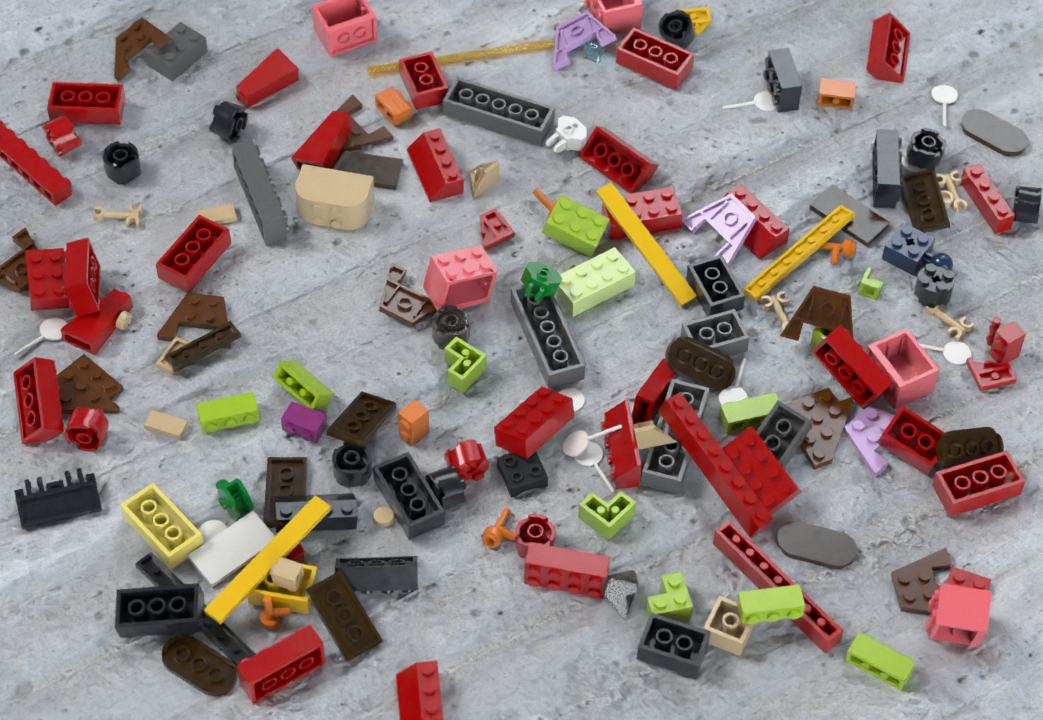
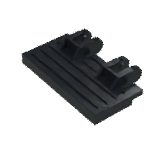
M77 468L76 473L80 483L72 485L71 473H69V470L64 471L67 486L64 487L63 480L46 483L47 491L44 490L42 477H37V485L40 492L32 494V486L29 479L24 480L27 495L24 496L23 489L14 490L22 529L101 512L102 507L95 474H86L87 482H84L82 469Z

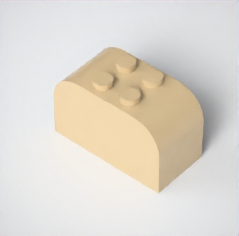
M303 164L295 184L298 215L303 221L318 226L344 230H356L368 222L375 202L374 176Z

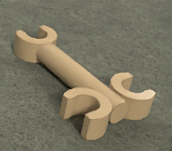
M952 171L950 175L936 174L937 180L940 181L938 182L940 189L946 184L948 191L954 196L953 211L957 212L958 206H961L966 211L967 202L960 199L955 188L962 181L961 178H957L959 172Z
M130 204L128 207L129 212L104 211L103 207L97 206L95 207V213L97 214H93V218L97 222L104 220V218L126 219L127 228L130 227L131 223H136V228L139 229V218L143 213L142 204H139L138 209H133V204Z
M785 291L778 292L777 296L772 295L770 297L765 295L760 297V304L768 303L764 305V311L771 310L773 306L782 324L781 333L789 323L782 307L789 305V299H781L785 298Z
M936 305L933 309L928 306L925 307L926 314L936 315L950 326L947 336L956 334L954 341H960L961 335L973 329V322L969 325L964 324L966 317H962L960 322L957 323L941 311L939 305Z

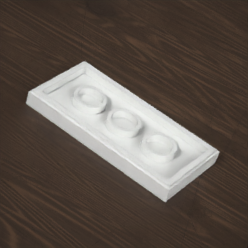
M251 511L187 555V558L209 585L214 587L255 558L275 535L257 514Z

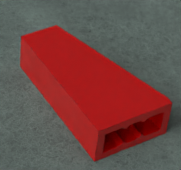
M279 48L275 49L236 86L238 102L243 103L246 108H249L299 81L298 67Z
M332 111L292 156L291 159L298 170H301L303 164L328 169L332 168L354 125L349 113Z
M112 290L100 299L98 312L75 317L61 328L63 341L96 355L115 331L119 315L123 311L130 312L133 308L131 296L124 291Z
M665 358L660 361L636 394L632 411L633 425L651 420L654 421L659 408L666 399L671 380H677L678 375L669 369Z

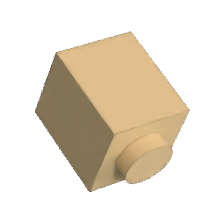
M279 557L277 563H274L270 570L273 584L296 592L304 576L303 564Z

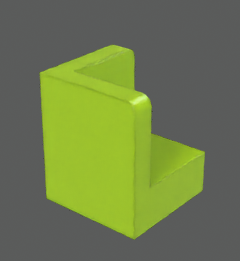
M868 267L861 281L858 294L876 300L883 286V281L871 278L872 268Z

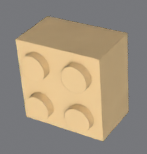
M719 595L703 630L711 632L709 644L741 656L755 624H741L737 602Z

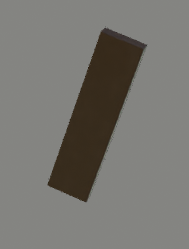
M229 321L165 355V360L174 372H177L241 338V333Z

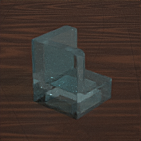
M586 42L584 45V59L600 64L606 54L607 45L601 47L600 44Z

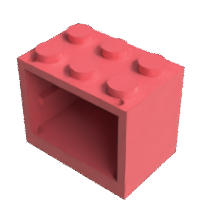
M328 0L312 6L314 31L330 57L378 41L376 15L366 0Z
M584 0V5L589 9V13L614 35L629 32L633 27L641 29L643 9L641 0Z
M481 245L437 254L430 258L423 288L440 314L489 302L498 271Z
M908 329L868 345L866 353L875 360L880 369L887 373L893 382L882 394L894 410L933 393L939 372L938 365L930 359L927 351L919 345L916 337Z
M941 583L939 588L935 589L928 604V612H931L925 628V632H929L928 639L978 647L988 631L992 591Z

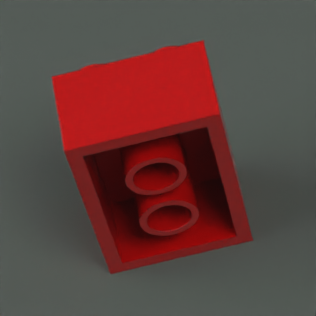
M430 51L399 59V74L415 110L443 104V99L448 93L449 87L433 52Z
M64 248L25 251L31 311L69 308V297L64 295L62 285H64L63 273H65L63 265L65 262Z
M902 405L882 433L878 444L925 475H928L938 461L936 446L940 436L945 432Z

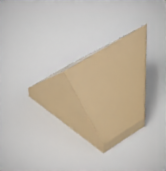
M498 161L480 163L467 172L473 199L499 181L500 164Z
M653 420L634 424L638 449L677 442L654 425Z

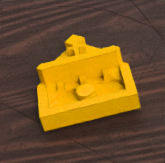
M709 7L681 9V11L686 12L690 16L695 28V35L697 36L712 23Z

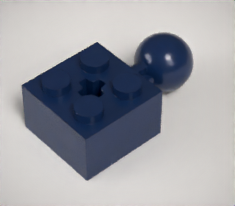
M904 222L884 246L882 260L913 276L924 262L943 267L946 270L952 271L953 268L952 258L948 254H931L935 238Z

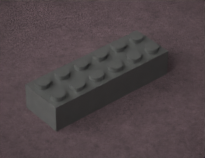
M456 77L443 99V115L540 146H542L555 121V107L460 77Z
M252 138L231 144L235 172L265 245L269 246L287 241L286 233L289 232L287 222H285L288 221L285 210L281 209L280 197L275 195L277 192L274 183H270L269 171L264 169L266 166L263 157H259L260 150L258 145H254Z
M525 285L511 288L512 307L548 389L583 380L585 378V364L555 297L544 296L543 299L541 298L539 302H536V295L531 293L528 297L524 296Z
M672 379L666 399L681 392L702 420L708 403L710 388ZM660 415L657 427L677 442L650 447L642 471L641 485L679 495L691 456Z

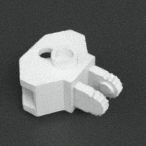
M562 116L558 119L555 134L547 139L546 145L548 147L555 145L553 149L555 153H560L564 149L566 151H582L587 139L586 127L575 117Z

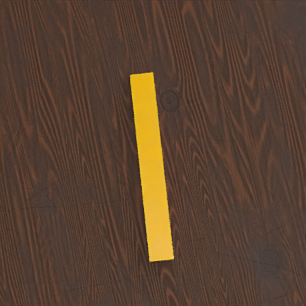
M610 182L598 189L596 195L679 306L683 307L697 298L695 292L613 183Z
M842 205L838 206L742 289L745 296L758 302L760 297L766 295L855 217V213Z
M315 495L204 609L205 613L221 624L270 574L272 565L277 563L279 557L285 558L331 511V506Z

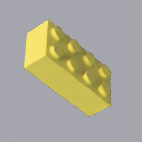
M154 483L120 505L126 522L171 570L188 559L187 555L204 544L199 530Z

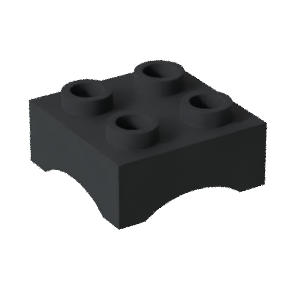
M537 452L533 453L528 459L514 453L497 458V468L505 481L510 497H515L530 489L548 486V476Z

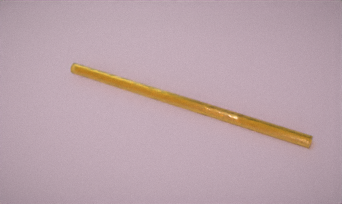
M554 39L441 55L435 56L438 65L554 48L555 41ZM399 62L367 66L368 75L399 71Z

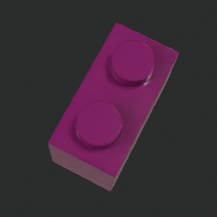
M291 401L281 418L282 430L290 435L294 434L302 437L306 441L318 443L328 426L327 414Z

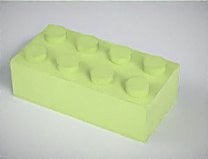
M614 247L560 274L563 279L555 296L570 315L574 317L635 286L636 271Z

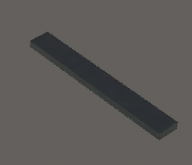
M149 552L135 563L136 568L155 587L184 584L152 552ZM204 611L202 633L236 667L243 659L256 655L224 622L219 624Z

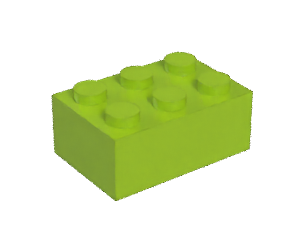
M560 194L541 233L591 257L610 219Z

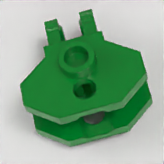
M528 262L521 277V281L526 287L524 296L528 297L532 293L536 295V302H539L544 296H555L563 278L557 270L541 262Z
M238 478L230 483L225 479L219 480L216 483L217 492L220 497L218 500L219 504L224 510L228 511L233 520L236 522L240 520V514L244 511L248 513L253 511L254 506L249 493Z

